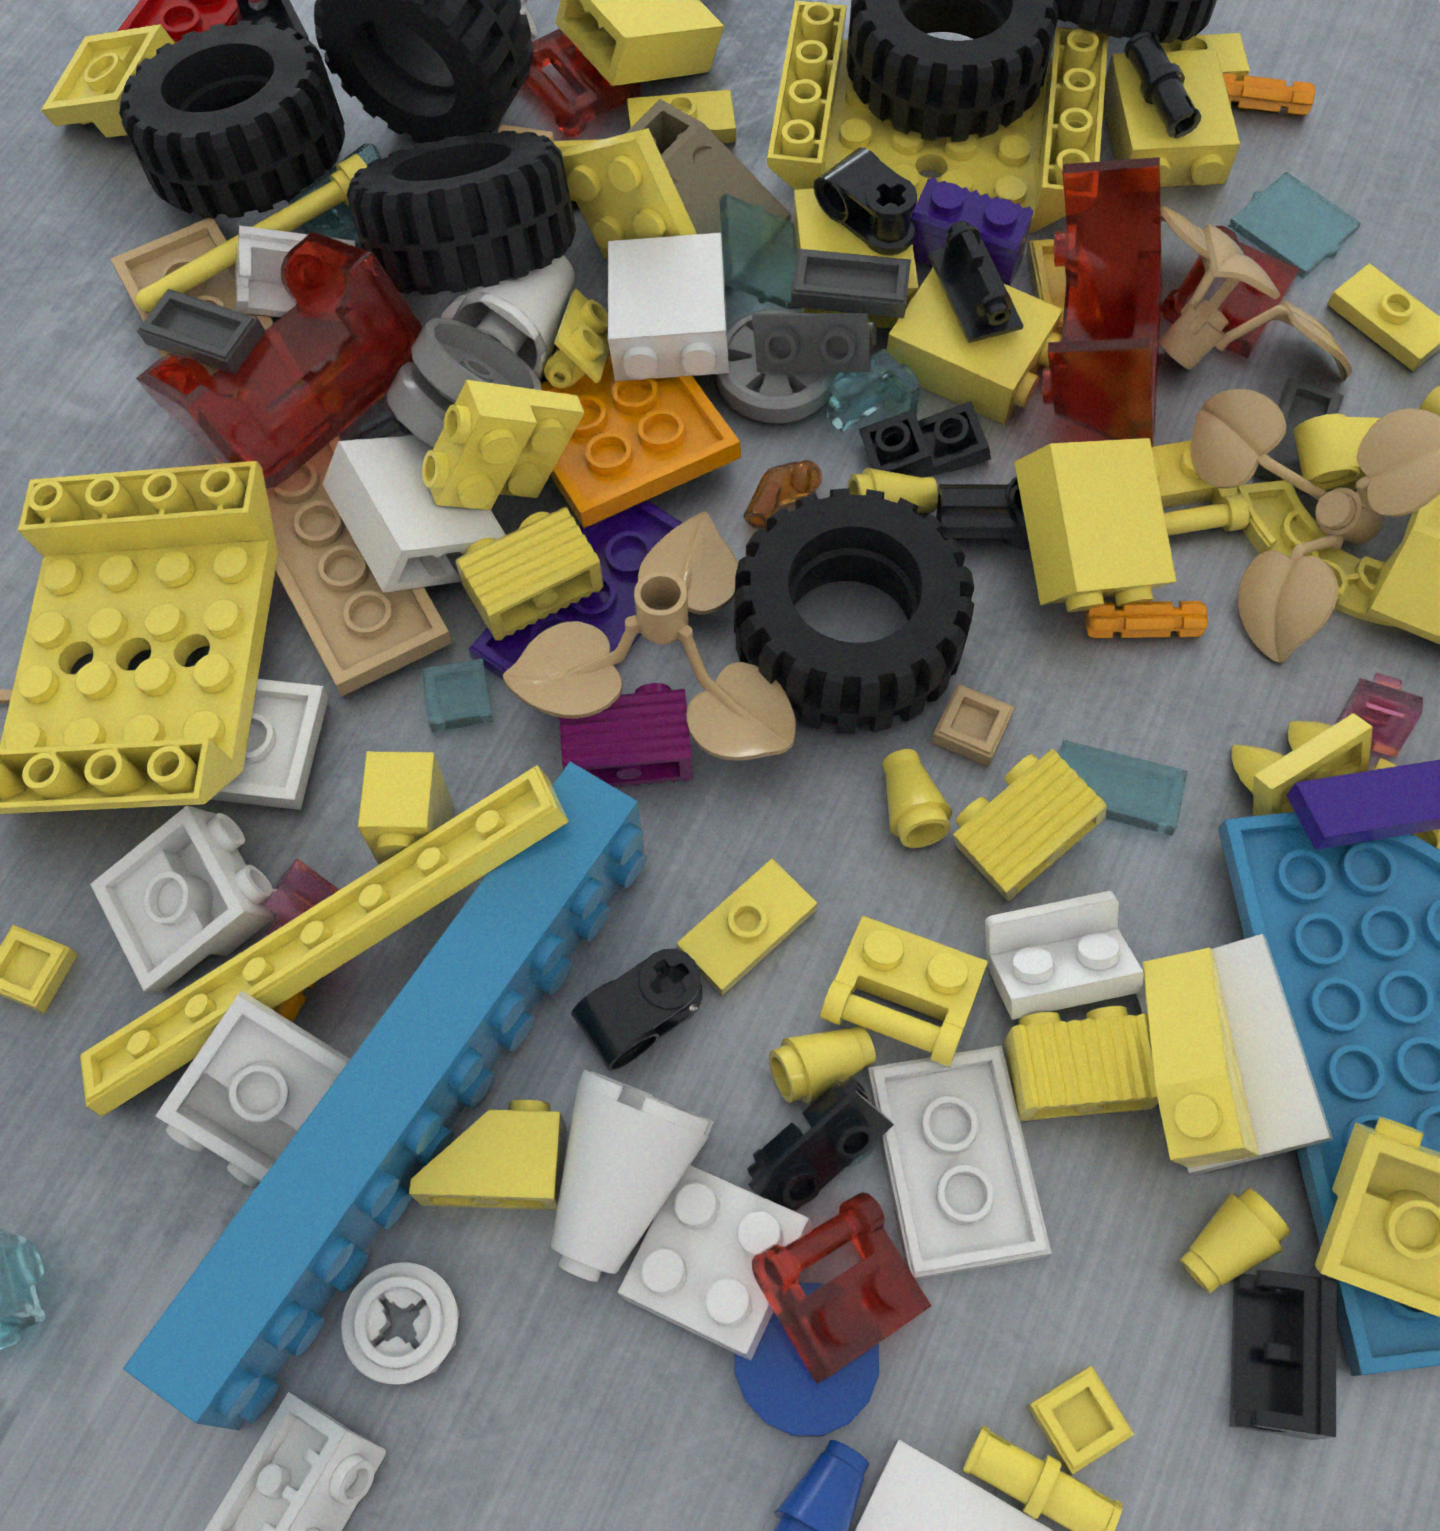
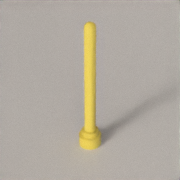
M358 154L352 155L336 165L337 171L330 175L331 182L252 227L291 232L342 202L349 206L347 191L351 178H354V174L359 169L367 168L366 163ZM238 235L140 290L135 298L137 306L145 312H151L168 289L183 294L236 264Z

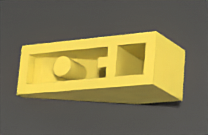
M1209 947L1144 961L1143 971L1155 1089L1170 1160L1191 1168L1259 1156L1213 950Z

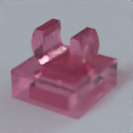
M1376 672L1373 682L1359 678L1336 723L1352 713L1356 714L1373 726L1371 750L1396 758L1422 715L1423 697L1401 691L1402 680Z
M296 858L281 875L265 903L266 907L276 913L274 916L276 920L266 930L265 935L268 936L340 889Z

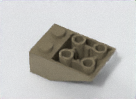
M659 99L625 134L649 128L696 230V234L721 233L725 288H728L790 221L791 214L704 123Z

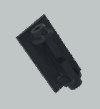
M967 221L954 223L948 229L945 248L930 251L928 257L968 343L1023 329L1024 325L983 240L980 239L981 235L978 228L969 225Z
M851 1076L843 1084L836 1080L831 1084V1088L802 1112L811 1126L808 1132L803 1135L799 1127L791 1122L762 1149H758L753 1153L755 1162L747 1168L753 1180L748 1185L751 1190L761 1197L796 1212L804 1204L813 1200L820 1190L850 1163L865 1154L872 1147L873 1143L894 1124L867 1101L870 1098L869 1094L854 1077Z

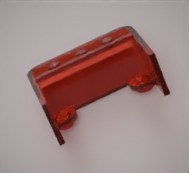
M1160 157L1063 164L1062 176L1066 209L1065 231H1056L1054 234L1055 267L1065 266L1066 275L1062 342H1048L1049 368H1044L1043 403L1054 404L1055 416L1109 440L1150 438L1151 447H1154L1159 362L1158 340L1160 338L1162 300Z

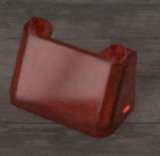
M311 232L287 253L280 269L284 288L296 305L266 330L236 375L218 370L211 376L194 358L181 353H175L158 359L136 378L160 407L222 463L258 461L263 470L266 489L274 488L286 481L387 393L400 368L407 362H414L411 348L422 330L421 324L373 252L315 232Z

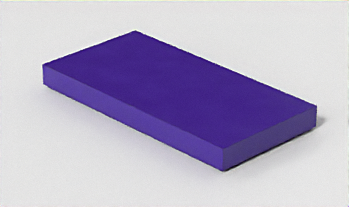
M646 500L586 528L580 525L582 534L585 535L588 543L591 544L593 551L597 553L600 560L603 588L599 592H592L588 598L582 597L578 603H571L567 608H560L556 614L550 613L545 619H538L535 624H528L524 630L517 629L513 635H506L502 641L495 640L487 627L468 648L471 658L504 680V672L516 663L534 638L552 626L572 621H580L600 629L609 640L610 652L614 651L625 631V619L636 615L634 589L638 583V573L644 558L665 535L682 524V522ZM641 633L636 634V637H635V639H634V641H633L631 647H632L633 644L639 639V637L642 635Z

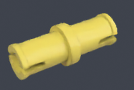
M984 1425L981 1427L964 1464L963 1472L976 1476L1023 1503L1022 1512L1035 1520L1042 1514L1070 1531H1115L1123 1509L1122 1502L1117 1499L1113 1500L1060 1470L1062 1462L1047 1454L1044 1460H1041L989 1431L990 1428Z

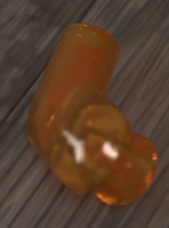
M803 460L769 468L761 477L744 513L745 521L754 528L766 530L767 519L777 512L780 506L796 502L800 498L813 494L819 488L823 478L820 467L811 460Z

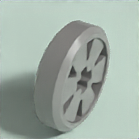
M782 308L762 309L738 318L727 327L729 373L714 374L715 382L719 393L726 403L743 416L766 423L793 422L815 413L833 394L838 372H757L752 315L799 314L801 312Z

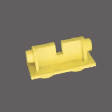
M576 288L571 293L554 344L557 346L556 352L547 360L544 367L545 377L552 386L556 388L570 387L585 374L597 384L601 380L610 350L608 343V312L600 303L592 299L588 300Z

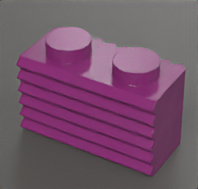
M662 683L645 684L638 687L635 693L621 694L610 707L598 714L579 719L559 717L563 770L571 761L613 787H626L630 784L638 786L642 783L650 785L654 782L662 784L666 781L675 783L679 780L689 781L693 779L685 689L672 690L670 686Z

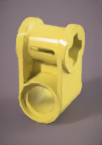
M1326 414L1298 424L1294 428L1293 434L1302 477L1324 490L1341 487L1356 489L1357 481L1367 476L1358 465V448L1368 430L1380 418Z

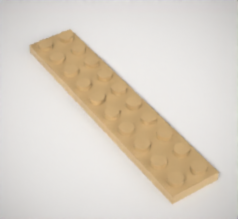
M207 218L110 258L144 322L151 312H145L137 306L135 301L137 293L226 242V239L214 218ZM236 264L183 294L236 311ZM243 313L258 318L266 332L236 375L158 348L157 350L217 463L258 461L262 467L278 549L275 572L342 697L453 642L449 630L424 587L382 592L322 485L340 439L270 316Z

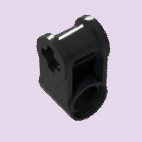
M866 148L856 149L814 181V194L824 213L835 222L841 223L864 241L871 250L879 254L894 255L907 250L912 245L915 228L910 219V214L915 209L917 203L916 188L909 180L901 177L881 162L872 151Z
M662 949L653 953L616 980L605 983L593 990L573 1008L571 1015L609 1071L619 1069L638 1058L658 1039L690 1019L698 1011L702 1002L700 971L695 960L687 953L677 949ZM666 976H669L675 983L682 981L684 993L674 997L668 990L662 992L659 981Z

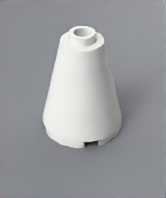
M563 255L561 258H553L552 264L543 269L529 271V274L515 280L510 278L490 287L483 288V286L470 288L450 302L442 313L441 318H449L468 324L492 336L518 355L529 365L538 379L541 380L544 376L545 364L551 357L555 345L554 341L575 283L573 267Z
M584 1069L577 1086L550 1244L552 1249L562 1254L558 1266L575 1276L593 1282H598L602 1271L617 1274L709 1138L714 1121L676 1104L672 1105L658 1099L645 1091Z

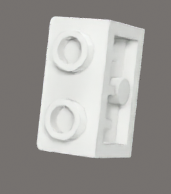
M1112 891L1005 912L986 918L987 969L1012 1020L1034 1013L1052 1012L1143 992L1144 971L1118 929L1119 902Z
M288 1392L204 1531H342L358 1502L369 1491L374 1474L385 1457L386 1450L377 1443L351 1431L305 1399Z

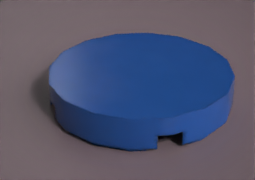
M790 1283L784 1287L752 1360L750 1361L735 1354L734 1374L745 1402L766 1425L790 1436L821 1437L848 1425L869 1403L879 1376V1343L867 1315L847 1294L822 1283Z

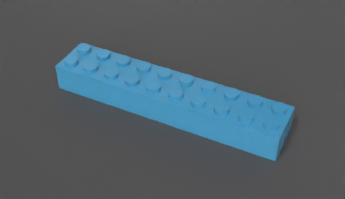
M571 761L568 763L552 786L569 822L487 873L123 1367V1370L196 1424L239 1431L245 1421L252 1424L265 1412L279 1388V1384L274 1379L292 1354L296 1357L301 1356L317 1338L325 1322V1319L320 1315L337 1289L345 1292L358 1279L369 1259V1254L365 1252V1249L381 1226L385 1229L391 1228L406 1210L412 1197L408 1190L411 1178L451 1144L454 1137V1132L450 1130L451 1126L465 1106L473 1109L482 1101L494 1080L495 1074L491 1072L493 1066L505 1049L512 1052L524 1041L534 1022V1016L530 1014L545 993L552 996L560 989L572 968L573 962L569 960L570 956L583 938L591 941L600 932L610 912V907L607 904L619 886L627 889L640 874L646 861V855L643 853V830H641L638 801Z

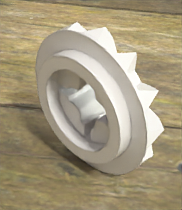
M409 1262L385 1265L368 1274L350 1294L343 1311L341 1323L343 1345L354 1366L368 1378L384 1384L409 1385L436 1372L450 1350L456 1345L460 1312L450 1286L433 1270L423 1265ZM385 1299H388L392 1305H397L406 1312L414 1307L420 1308L427 1303L419 1311L420 1315L412 1323L417 1333L415 1338L420 1343L418 1348L398 1336L389 1341L384 1340L378 1346L376 1345L385 1337L384 1332L391 1326V1320L387 1315L389 1310L383 1303Z

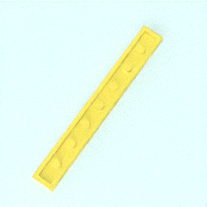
M538 765L531 768L80 1055L86 1107L103 1117L193 1060L241 991H244L267 1007L274 1009L568 823L569 821L549 778Z

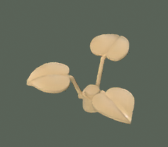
M1165 206L1159 208L1152 215L1151 219L1166 222L1180 239L1199 253L1205 268V274L1190 301L1180 310L1182 315L1158 340L1164 350L1180 365L1188 370H1192L1214 346L1222 352L1232 341L1269 321L1279 320L1295 327L1304 336L1331 354L1338 366L1341 382L1351 375V364L1328 329L1316 318L1285 299L1280 305H1276L1224 333L1222 329L1229 321L1217 308L1240 281L1249 284L1274 300L1280 296L1276 286L1260 265L1249 256L1244 255L1240 247L1227 234L1214 225L1208 223L1201 229L1180 213ZM1215 277L1228 278L1209 302L1207 300L1202 301Z
M1230 389L1215 394L1202 405L1201 410L1196 415L1191 440L1192 464L1200 478L1220 489L1235 488L1248 482L1260 464L1268 471L1318 500L1315 511L1316 522L1319 528L1327 533L1326 537L1296 545L1290 557L1271 550L1259 554L1250 563L1242 576L1238 590L1240 618L1250 639L1271 660L1284 663L1299 646L1313 637L1325 625L1337 602L1338 581L1334 571L1324 560L1315 556H1305L1306 554L1328 547L1339 549L1342 547L1343 541L1351 544L1367 543L1381 530L1384 516L1398 517L1408 515L1421 509L1440 494L1439 415L1422 409L1407 408L1393 411L1380 418L1368 430L1358 448V465L1367 476L1357 481V492L1344 487L1335 488L1328 492L1267 455L1281 442L1286 433L1284 415L1271 398L1253 390Z
M706 511L691 517L670 531L644 558L638 573V583L634 589L636 615L625 619V631L614 651L610 652L607 636L595 626L580 621L564 622L546 629L534 638L516 663L503 674L504 682L508 689L531 708L560 718H585L602 712L620 697L623 686L622 679L613 665L622 662L626 658L636 634L641 633L647 640L661 645L670 644L678 639L683 644L699 684L706 690L697 694L690 701L687 708L689 734L703 751L724 760H750L785 753L793 746L795 739L794 712L785 691L777 680L770 684L759 673L758 666L744 662H735L727 665L720 672L716 681H713L706 671L693 639V630L688 625V611L699 615L710 614L731 602L734 598L735 574L738 566L734 553L723 540Z

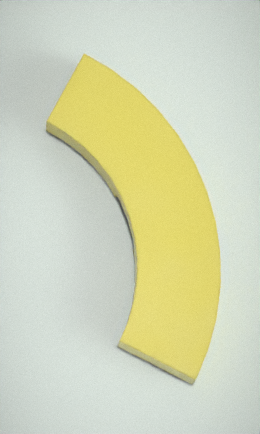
M1280 480L1245 484L1236 487L1238 494H1242L1245 497L1249 507V524L1243 531L1259 554L1271 550L1290 557L1296 545L1326 537L1327 533L1319 528L1316 520L1310 515L1299 499L1294 486L1289 482ZM1331 547L1305 555L1315 556L1324 560L1334 571L1338 581V598L1334 607L1335 610L1376 624L1393 626L1365 615L1381 568L1385 562L1368 556L1359 559L1341 548L1334 549Z

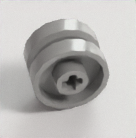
M432 318L425 323L411 348L414 362H407L400 368L387 391V400L397 419L416 437L434 448L444 427L446 411L450 405L455 404L466 380L542 390L540 380L529 365L492 336L453 319Z

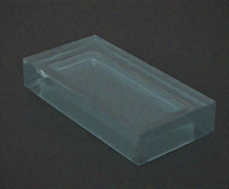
M1062 740L1058 750L1059 756L1106 803L1105 819L1170 836L1173 835L1178 826L1188 771Z

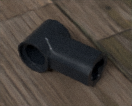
M1017 476L1009 484H939L936 519L946 527L944 538H1002L1006 544L1016 549H1030Z

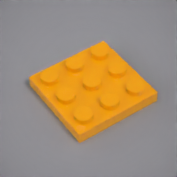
M608 354L601 380L597 384L586 374L574 385L567 388H556L549 381L541 383L543 391L577 395L585 412L550 474L583 528L741 458L739 439L692 375L615 381L611 355Z

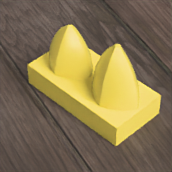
M1354 713L1335 725L1315 721H1291L1288 726V741L1292 752L1285 756L1261 747L1234 744L1231 748L1233 766L1241 782L1253 794V816L1295 812L1286 796L1295 782L1368 771L1373 726Z

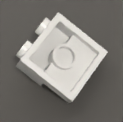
M188 805L185 806L90 884L145 992L162 993L210 954L226 957L275 918L266 902L273 896V888L269 880L259 869L245 864L238 851V848L245 842L244 835L238 825L225 814H215Z
M241 991L155 1116L169 1124L166 1132L176 1142L197 1152L203 1151L206 1147L229 1161L226 1166L227 1170L235 1178L250 1187L256 1188L350 1061V1058L244 991Z

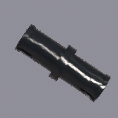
M1150 30L1139 32L1127 42L1124 53L1142 82L1140 92L1145 102L1154 104L1169 137H1183L1198 126L1202 118L1201 114L1195 108L1183 86L1185 77L1180 66L1169 61L1156 32L1153 31L1151 33Z

